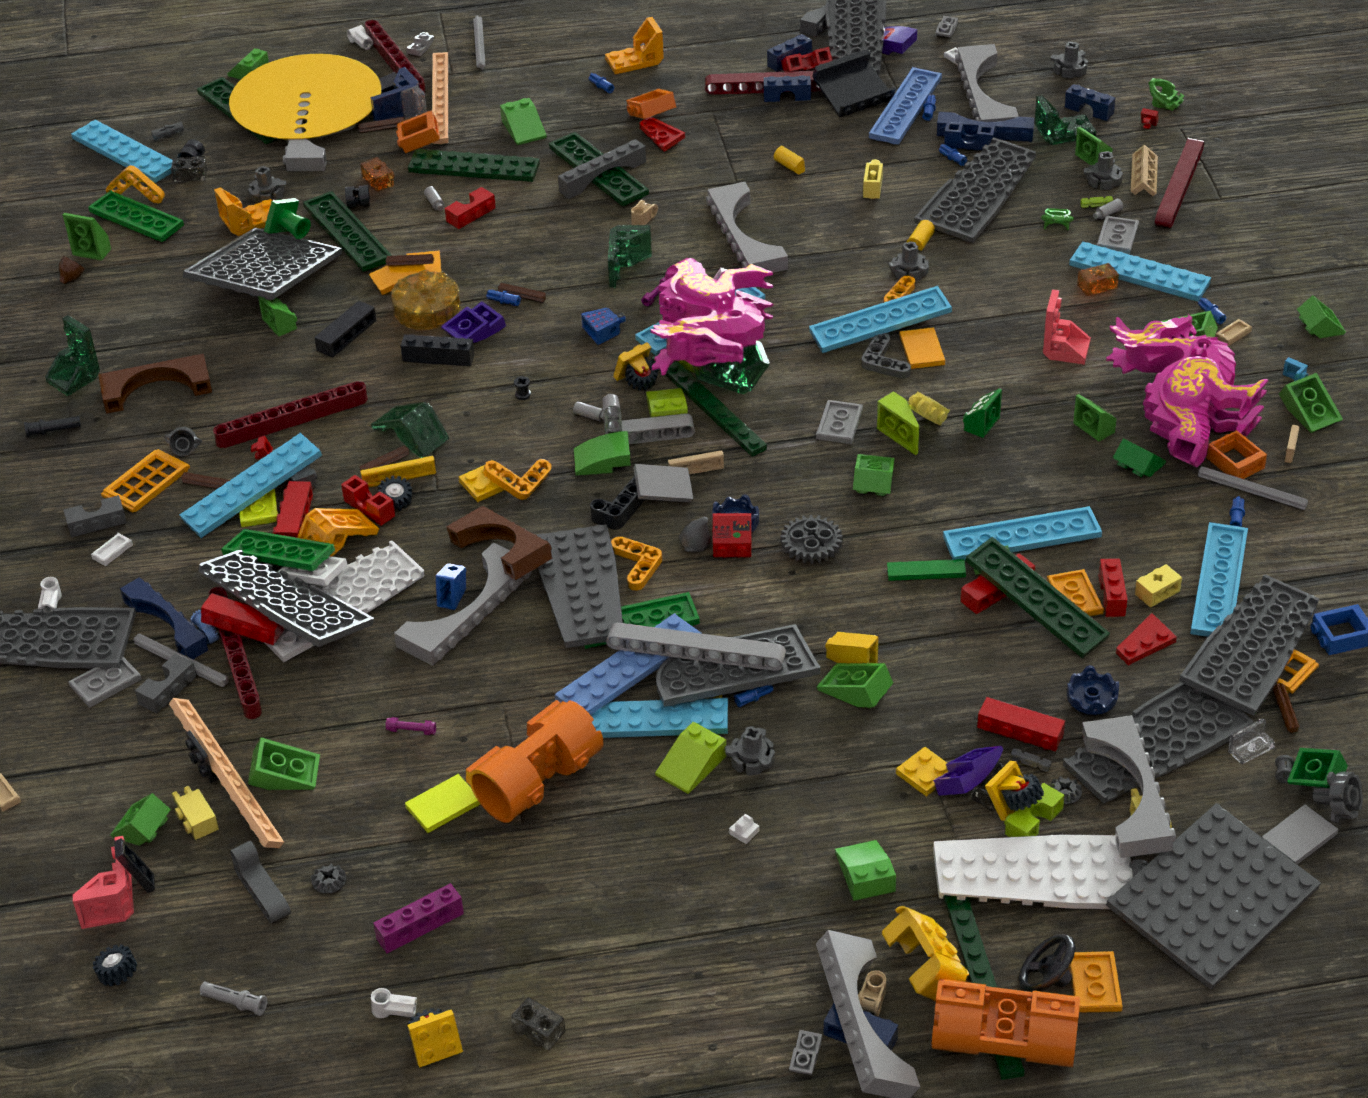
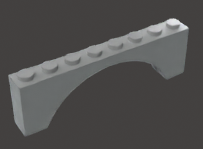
M995 44L958 47V54H955V62L958 63V71L961 72V81H964V90H966L967 99H969V105L972 108V115L975 117V121L999 122L1019 117L1016 107L1004 105L984 94L977 84L978 79L984 72L997 65Z
M310 93L300 95L301 98H309L311 96ZM306 101L299 103V106L306 107L310 103ZM301 110L297 114L300 116L307 115L309 112L306 110ZM299 119L296 121V124H305L307 120ZM298 128L294 132L300 134L304 133L306 129ZM288 139V146L285 147L286 155H283V164L286 165L287 171H325L327 164L325 148L314 145L307 139Z
M746 182L708 189V196H706L707 206L711 207L712 215L716 216L717 224L721 225L722 233L726 235L727 242L731 244L732 251L736 253L737 260L741 262L742 268L753 264L773 273L788 270V256L782 246L768 245L753 240L741 232L735 224V218L740 211L750 205V189Z
M496 543L491 544L482 553L483 568L488 575L487 582L483 591L474 602L463 610L442 619L426 622L407 621L394 633L396 647L433 666L451 648H454L463 637L467 636L476 625L480 624L482 619L503 602L512 591H515L524 580L528 579L531 572L517 580L506 575L501 557L510 550Z
M1132 715L1083 722V740L1087 752L1105 756L1125 767L1136 779L1142 791V799L1136 811L1115 829V843L1120 858L1172 851L1173 841H1176L1175 830L1170 828L1169 813L1164 811V798L1159 796V783L1154 781V768L1149 766V754L1144 752V739L1139 737V724L1134 722Z
M827 930L818 940L816 946L861 1090L865 1093L890 1098H911L920 1088L915 1069L895 1055L877 1036L862 1010L858 997V975L866 971L877 958L872 940Z

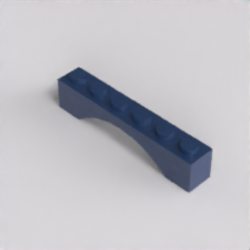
M939 112L937 136H945L947 122L963 123V131L969 135L976 134L979 125L995 126L994 138L1033 141V117H1016L1006 121L983 122L967 119L951 112Z
M139 577L120 588L123 602L129 608H135L136 612L154 615L172 627L175 631L174 639L177 652L195 659L208 651V638L205 633L197 630L193 622L187 621L182 612H177L169 601L166 602L159 592H155L148 582L145 583Z

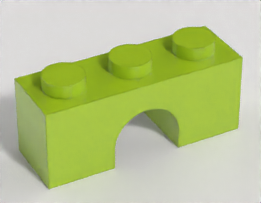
M1043 783L1041 787L1044 791V796H1041L1042 799L1040 801L1037 800V804H1031V807H1025V810L1019 808L1018 811H1015L1013 814L1010 813L1006 817L1004 822L1006 825L1005 835L1008 837L1037 836L1039 834L1040 820L1035 817H1044L1052 821L1062 811L1065 795Z

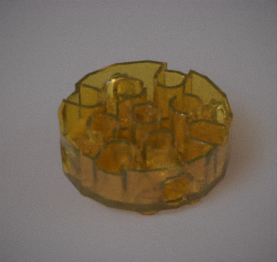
M422 270L419 273L399 279L392 288L391 302L393 314L406 327L417 330L438 328L439 324L449 321L460 312L461 299L459 287L456 281L444 272Z

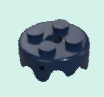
M744 494L739 499L727 497L721 505L716 501L713 504L712 523L713 513H751L752 532L757 529L759 525V508L752 505L748 495Z
M1092 665L1086 666L1079 674H1072L1069 683H1067L1068 702L1073 708L1082 713L1091 715L1103 714L1113 709L1117 703L1119 681L1115 682L1108 672L1104 675L1098 674ZM1093 693L1097 694L1096 696H1090V695H1088V694H1093Z

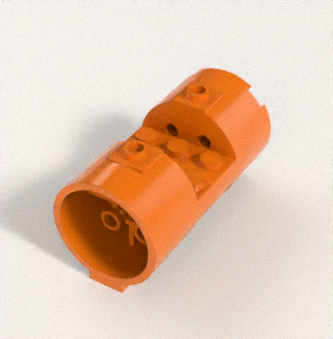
M556 700L527 722L528 738L515 748L504 746L500 749L498 746H495L466 769V782L471 786L479 803L491 816L501 822L509 823L523 811L542 801L544 797V784L542 781L546 778H551L555 771L562 775H570L579 769H583L588 764L589 759L602 750L604 744L602 733L600 730L596 731L592 724L593 717L581 705L571 700L568 702L562 701L561 703Z
M940 979L938 980L932 1049L979 1055V1052L1020 1057L1026 1058V1062L1073 1068L1080 997L1040 991H1019L988 987L986 984Z

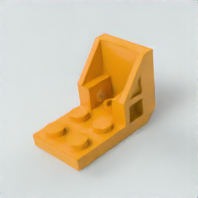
M653 17L646 18L633 36L634 48H626L625 50L612 51L605 54V60L614 74L655 66L663 60V32Z
M222 188L214 189L219 217L231 233L241 236L253 228L261 229L265 227L271 199L243 208L239 198Z
M314 508L306 514L297 538L334 544L335 551L330 555L332 557L343 548L348 535H377L379 528L358 509Z

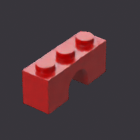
M829 47L805 55L799 53L786 56L781 62L784 72L813 70L815 66L833 60Z
M483 187L478 188L469 194L470 204H461L456 201L445 208L446 222L461 229L495 209V195Z
M354 475L341 484L344 501L382 526L395 517L393 500L382 492L372 496L368 483L358 476Z
M1100 559L1098 576L1100 588L1104 589L1103 605L1105 616L1125 617L1127 594L1120 559Z

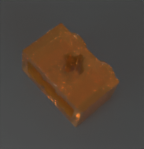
M378 157L360 163L362 177L377 192L394 185V172Z
M1110 263L1078 271L1077 285L1086 296L1118 288L1119 274Z

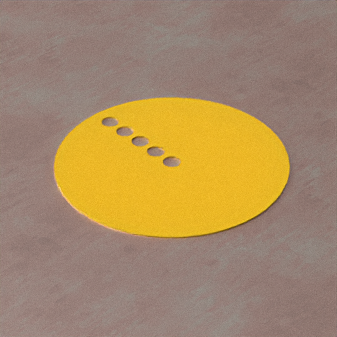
M332 54L296 55L264 64L244 76L231 92L229 106L235 120L244 128L254 133L278 139L315 138L344 130L369 115L372 111L370 97L381 94V84L373 70L354 59ZM303 93L311 94L309 98L300 97ZM306 101L310 103L306 107L299 106V103ZM301 110H306L309 112L307 115L300 116L297 114ZM299 119L307 120L305 124H296V121ZM298 128L306 129L304 133L298 134L294 132Z

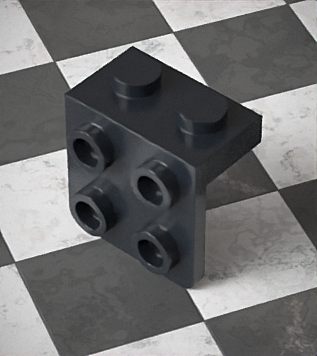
M190 730L187 731L185 743L189 751H191L188 754L191 762L194 765H198L201 776L203 778L207 777L210 783L219 780L217 775L211 770L207 753Z

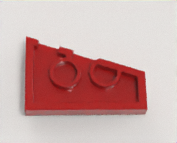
M648 117L639 123V128L664 152L685 138V132L653 117Z
M1151 613L1116 648V654L1127 665H1130L1176 643L1177 636Z

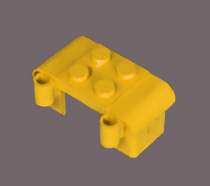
M905 906L897 907L895 911L899 915L882 931V935L889 947L897 941L902 946L904 952L909 954L921 944L928 957H931L909 978L916 993L936 1001L938 980L947 979L966 982L969 972L961 965V961L956 954L957 950L947 940L945 930L931 917Z

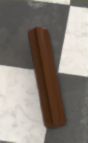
M399 117L358 124V129L360 133L395 128L398 123L404 121V118Z
M432 254L387 256L386 258L387 266L433 264L434 262Z
M500 283L498 286L499 292L507 291L509 294L519 295L521 298L538 302L546 300L545 292L506 283Z
M403 445L359 467L360 471L389 465L410 454L409 449L406 445Z
M184 472L181 476L183 483L215 489L230 481L228 479Z
M1276 683L1273 691L1289 733H1296L1299 731L1298 728L1300 726L1285 685L1283 683Z

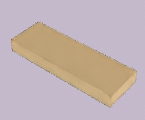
M721 450L668 460V466L688 468L689 475L723 469L724 454Z

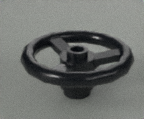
M1057 934L1044 940L1034 948L1020 970L1018 979L1020 988L1027 992H1042L1052 985L1059 986L1060 988L1065 987L1072 978L1069 966L1074 958L1076 949L1074 939L1067 934ZM1060 943L1054 954L1046 955L1040 962H1036L1047 949ZM1029 972H1040L1043 975V980L1037 984L1030 985L1028 983Z

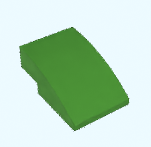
M628 431L598 436L574 448L576 475L613 473L612 467L631 466Z

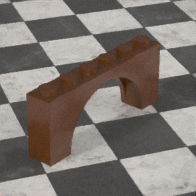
M204 353L98 374L106 414L123 411L127 397L134 390L156 381L180 382L188 386L195 396L212 393Z
M484 506L446 526L450 542L460 548L489 539H500L514 543L513 548L501 557L504 573L514 580L521 578L553 559L551 554L552 548L548 541L541 539L536 534L527 531L525 528L516 525L514 522L507 520Z

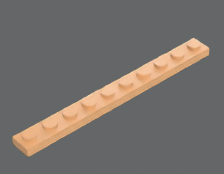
M448 52L433 53L432 111L438 121L440 140L433 142V144L439 145L448 143Z
M173 698L169 705L173 709L174 714L183 724V728L186 731L190 730L207 753L211 770L217 775L221 785L227 790L231 800L235 802L241 815L245 817L251 830L259 838L261 845L266 848H280L284 843L283 839L190 701Z

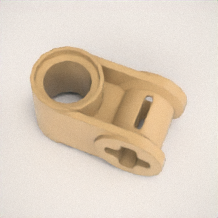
M640 200L631 209L632 226L635 228L645 227L656 216L658 211L657 204L651 205L645 203L644 200Z
M875 970L867 974L858 997L862 1010L874 1013V1016L878 1017L886 995V976L883 972Z

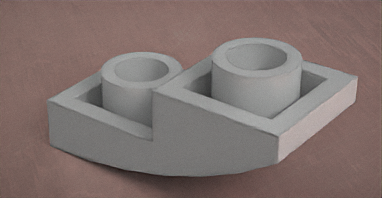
M943 16L942 21L938 24L935 35L951 37L958 24V18Z
M425 32L420 33L414 37V43L407 47L406 53L421 56L432 44L434 36Z
M804 1030L799 1031L789 1071L807 1075L813 1074L822 1043V1034Z

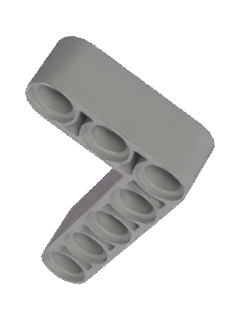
M608 394L602 400L605 434L628 431L629 444L688 438L695 433L693 419L689 414L621 421L618 396Z

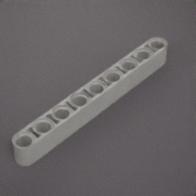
M625 623L612 624L606 640L607 645L616 650L772 671L782 668L786 654L784 646L776 643Z

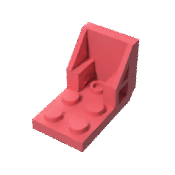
M1052 290L1046 311L1043 354L1049 360L1085 365L1091 337L1072 321L1060 319L1059 309L1062 298H1059V290Z
M123 836L114 837L115 840H118L120 838L124 840ZM115 846L111 847L113 860L116 859ZM117 859L115 863H112L113 871L98 873L73 894V904L81 929L124 922L134 913L132 875Z

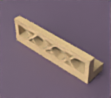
M1145 145L1132 154L1131 192L1136 195L1145 189L1150 195L1154 196L1157 194L1158 156Z

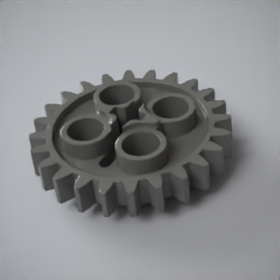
M803 515L802 520L796 517L795 522L789 521V525L784 526V530L781 531L780 535L781 548L784 549V553H789V558L796 556V561L803 559V563L807 560H810L811 564H813L814 560H817L818 563H821V559L828 561V556L834 558V553H839V548H842L843 543L842 530H839V525H834L833 520L827 522V517L821 520L820 515L816 518H813L812 515L806 518Z

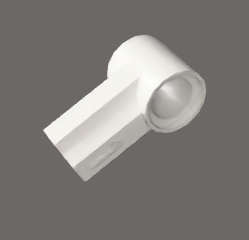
M362 25L347 30V37L351 43L356 42L365 50L370 49L373 45V39L366 34Z
M47 577L41 581L42 591L38 609H43L44 613L52 612L53 608H57L58 600L62 597L58 580L55 577Z
M378 988L372 992L371 1007L375 1017L386 1018L389 1015L415 1016L417 997L394 995L385 988Z

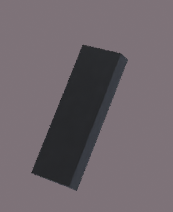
M122 838L115 840V858L148 893L154 891V873Z

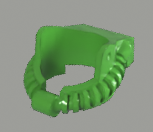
M1155 78L1149 81V90L1153 97L1152 105L1154 107L1173 111L1183 103L1184 95L1181 93L1178 96V91L1175 90V85L1171 82ZM1155 86L1162 87V92L1160 93Z
M1046 209L1045 214L1041 216V219L1044 221V229L1049 224L1059 223L1069 230V224L1073 221V217L1070 216L1071 212L1068 209Z

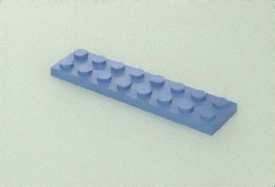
M912 67L869 132V138L899 145L922 110L927 96L933 93L942 79V73Z
M675 613L655 626V628L701 633ZM619 650L557 692L555 700H558L560 703L562 701H574L591 715L660 668L662 663L669 657Z

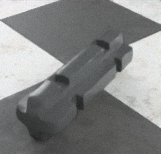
M1014 748L1011 752L1010 759L1013 761H1021L1022 764L1036 769L1039 767V770L1048 772L1051 767V761L1043 758L1042 760L1040 756L1028 752L1022 753V750Z

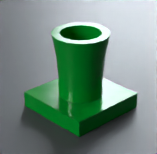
M295 198L271 201L264 231L268 234L288 231L296 239H302L308 234L311 222L308 218L296 214L299 200Z

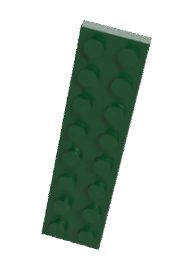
M221 77L197 88V92L201 97L237 122L232 116L229 106L230 95L235 87L232 83ZM246 129L266 145L278 139L263 136Z
M576 132L549 143V149L573 168L603 155L601 151ZM620 166L602 172L591 181L621 206L628 205L649 195V189Z
M415 149L408 165V172L533 182L540 165V158Z
M333 191L303 202V206L362 272L386 264L387 256H392Z
M994 537L988 539L966 556L965 562L1082 659L1109 638L1110 632Z

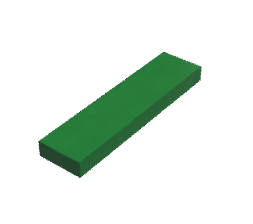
M964 559L887 562L888 581L966 577Z

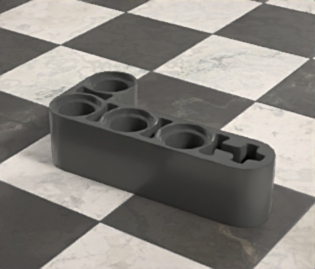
M248 841L230 850L233 867L238 878L269 923L272 924L291 914L286 899L260 864L259 856L253 843Z

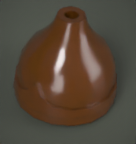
M63 256L59 263V281L66 284L71 280H75L81 276L85 268Z

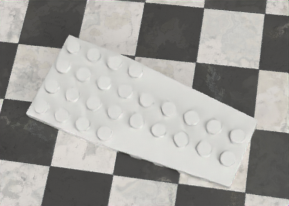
M389 541V546L383 549L376 547L372 549L373 553L363 557L362 554L357 556L356 561L348 564L327 586L312 585L367 614L425 575L424 569L397 544ZM303 582V585L308 588L311 585L310 583L306 584ZM285 628L274 645L265 643L283 662L314 646L311 642Z
M1047 835L935 841L933 844L938 896L943 899V895L957 896V900H965V897H977L980 902H987V899L990 898L1001 899V903L1010 904V900L1022 901V905L1042 902L1046 907L1109 909L1106 906L1107 900L1133 878L1132 868H1129L1131 859L1130 857L1120 858L1115 843V835Z

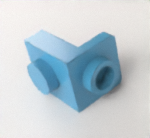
M1288 357L1285 360L1283 375L1297 381L1308 376V365Z

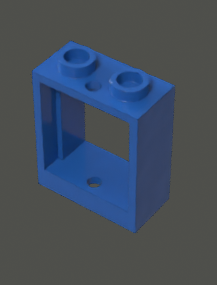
M1358 604L1314 614L1310 625L1311 631L1317 636L1321 647L1326 650L1328 655L1368 647V618ZM1350 622L1356 631L1334 637L1328 626Z

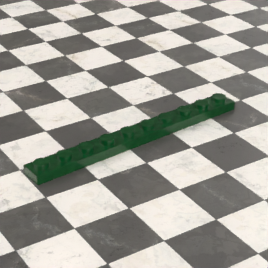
M657 355L651 357V359L653 360V364L656 362V361H654V358H655ZM675 360L669 366L665 376L678 388H681L685 395L751 457L767 450V444L678 361Z
M944 895L945 905L964 965L969 972L970 983L986 984L988 987L997 988L968 897H965V900H957V896ZM993 1054L1001 1080L1024 1077V1068L1020 1057Z

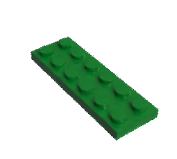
M111 190L88 207L89 212L160 242H163L184 226L182 219Z
M243 529L221 550L223 555L242 550L243 556L257 557L258 562L314 571L335 551L334 544Z
M689 592L621 607L622 622L625 624L655 627L674 613L691 626L700 624L699 615ZM602 642L596 644L584 645L585 649L596 646L606 645L607 643Z

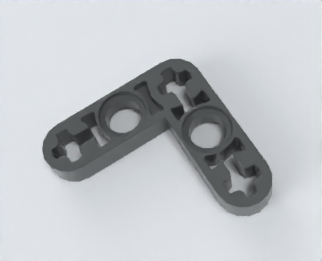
M886 333L875 335L861 358V366L869 371L901 379L909 377L911 374L909 363L884 357L890 346V336Z

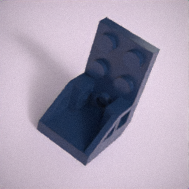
M405 67L399 69L394 79V90L370 97L373 121L404 118L419 113L421 110L419 82Z

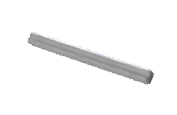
M477 15L473 19L477 68L482 70L486 66L482 17Z
M1202 466L1198 472V476L1302 510H1305L1308 504V500L1210 468Z
M137 634L133 639L136 645L166 660L177 654L192 661L197 675L221 687H225L229 682L226 675L142 634Z

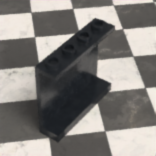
M869 49L814 67L812 78L839 117L863 111L866 108L877 106L883 102H889L895 94L896 88L888 89L870 64L871 52Z

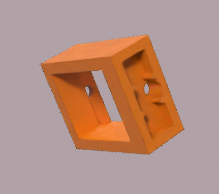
M656 89L626 100L628 113L631 116L642 119L676 108L673 92Z
M432 110L397 124V144L400 149L403 148L405 153L440 140L439 124Z
M1236 430L1208 444L1206 458L1225 474L1245 479L1265 469L1267 454ZM1235 449L1246 459L1234 463L1224 453Z

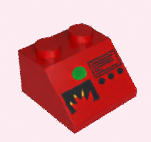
M713 513V557H751V513Z

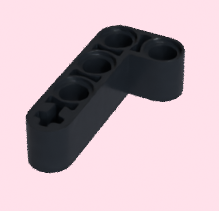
M635 476L613 502L604 499L591 501L592 522L599 525L607 524V528L613 530L621 529L646 500L638 499Z

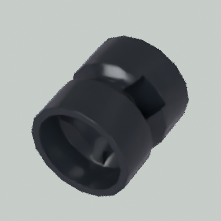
M188 140L177 156L178 162L187 169L194 168L204 155L205 147L198 140Z
M360 185L358 188L354 186L345 187L348 208H354L357 205L361 207L370 206L368 185Z

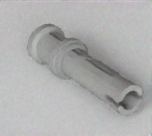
M206 981L200 987L199 992H201V996L236 1005L241 1011L246 1009L261 1016L267 1007V997L264 995H252L247 990L239 992Z

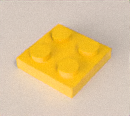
M485 465L459 476L460 484L477 502L504 491L503 488L484 476L483 469ZM502 478L504 482L509 483L505 478Z
M924 747L898 766L896 774L927 797L936 790L933 780L948 772L947 762Z

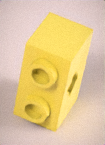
M1165 564L1136 580L1135 595L1151 608L1180 592L1182 577Z

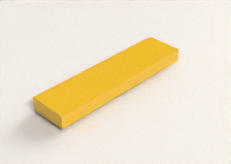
M429 456L361 470L360 472L362 480L368 483L369 488L381 485V481H385L386 477L390 480L391 476H394L395 479L401 476V480L403 478L407 480L436 474L434 457Z

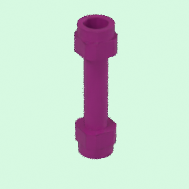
M665 277L659 281V285L665 282ZM659 285L652 292H647L641 299L643 305L649 306L654 303V298L661 292L659 291Z
M391 717L386 720V730L397 732L398 729L423 731L424 735H435L436 722L427 720L425 723L399 721L396 717Z

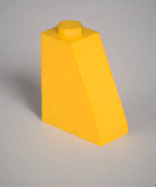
M837 632L826 642V658L836 663H878V636Z

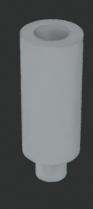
M427 187L424 190L425 196L435 210L442 211L444 209L443 200L434 187Z
M1117 198L1097 208L1096 212L1093 213L1094 219L1099 218L1102 220L1106 216L1122 210V201Z
M579 401L575 403L573 408L574 414L599 422L604 420L602 408Z

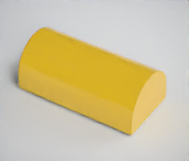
M783 146L777 148L774 153V160L798 175L805 172L804 159Z
M929 220L920 221L907 240V243L910 241L915 242L918 250L922 251L934 233L933 223Z

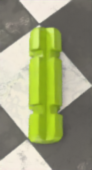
M1106 196L1105 198H1082L1080 205L1081 208H1088V206L1090 208L1101 207L1113 201L1112 196Z

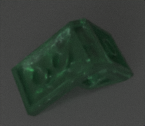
M1043 95L1036 96L1034 124L1049 144L1075 141L1078 127L1083 128L1096 137L1097 131L1085 114L1060 119L1057 109Z
M617 225L610 229L608 248L609 287H616L617 280H620L621 267H631L652 256L651 225Z
M67 315L62 319L64 323L63 329L66 332L67 344L69 346L58 352L45 379L47 383L65 395L70 396L94 381L100 372V367L90 329Z
M756 341L755 345L743 348V360L741 363L738 361L726 363L712 362L703 366H692L698 380L744 394L752 391L770 363L762 343Z
M426 402L395 406L370 424L373 430L385 431L389 428L395 430L400 441L420 458L427 456L449 439L433 407Z

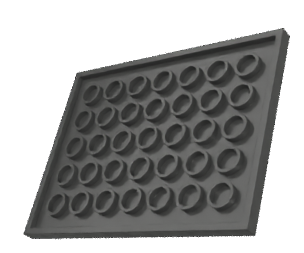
M253 228L184 270L183 278L190 279L193 282H204L206 285L220 286L222 289H232L238 293L244 292L251 296L264 297L266 300H273L340 256L342 248L306 239H296L293 236L280 233L268 234L264 229Z
M1216 803L1184 831L1176 841H1173L1172 851L1161 852L1111 896L1107 900L1106 906L1212 990L1319 888L1321 882Z

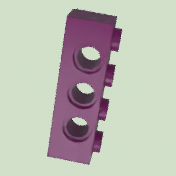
M450 883L375 921L373 924L376 940L387 954L463 915L462 897Z

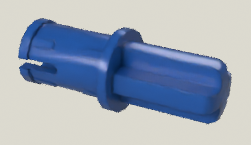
M590 74L588 79L596 84L597 88H601L607 93L614 91V85L606 81V78L600 77L597 74Z
M928 95L926 103L923 105L924 113L922 117L926 121L932 119L933 112L936 109L934 95Z
M944 144L940 145L939 152L947 156L950 161L953 160L960 166L966 164L967 157L960 154L957 149H952Z
M488 290L486 295L487 299L517 307L521 301L519 295L509 294L507 291Z
M1206 298L1200 299L1198 305L1205 312L1211 310L1214 320L1218 324H1223L1226 321V315L1218 309L1217 305L1212 304Z
M1240 496L1233 499V505L1230 509L1231 526L1242 527V518L1245 516V501Z
M766 685L746 690L734 695V701L738 707H742L752 701L757 702L759 697L773 691V686Z

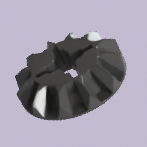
M1060 776L1058 780L1052 779L1051 784H1048V786L1065 795L1064 804L1074 803L1082 795L1081 785L1077 783V780L1071 781L1069 777L1063 779Z
M332 863L326 867L322 865L321 869H315L314 875L311 876L312 885L315 890L321 893L336 892L346 882L345 870H342L340 865L333 866ZM330 875H332V879H331V878H327V879L325 880V877H324V876L329 877Z

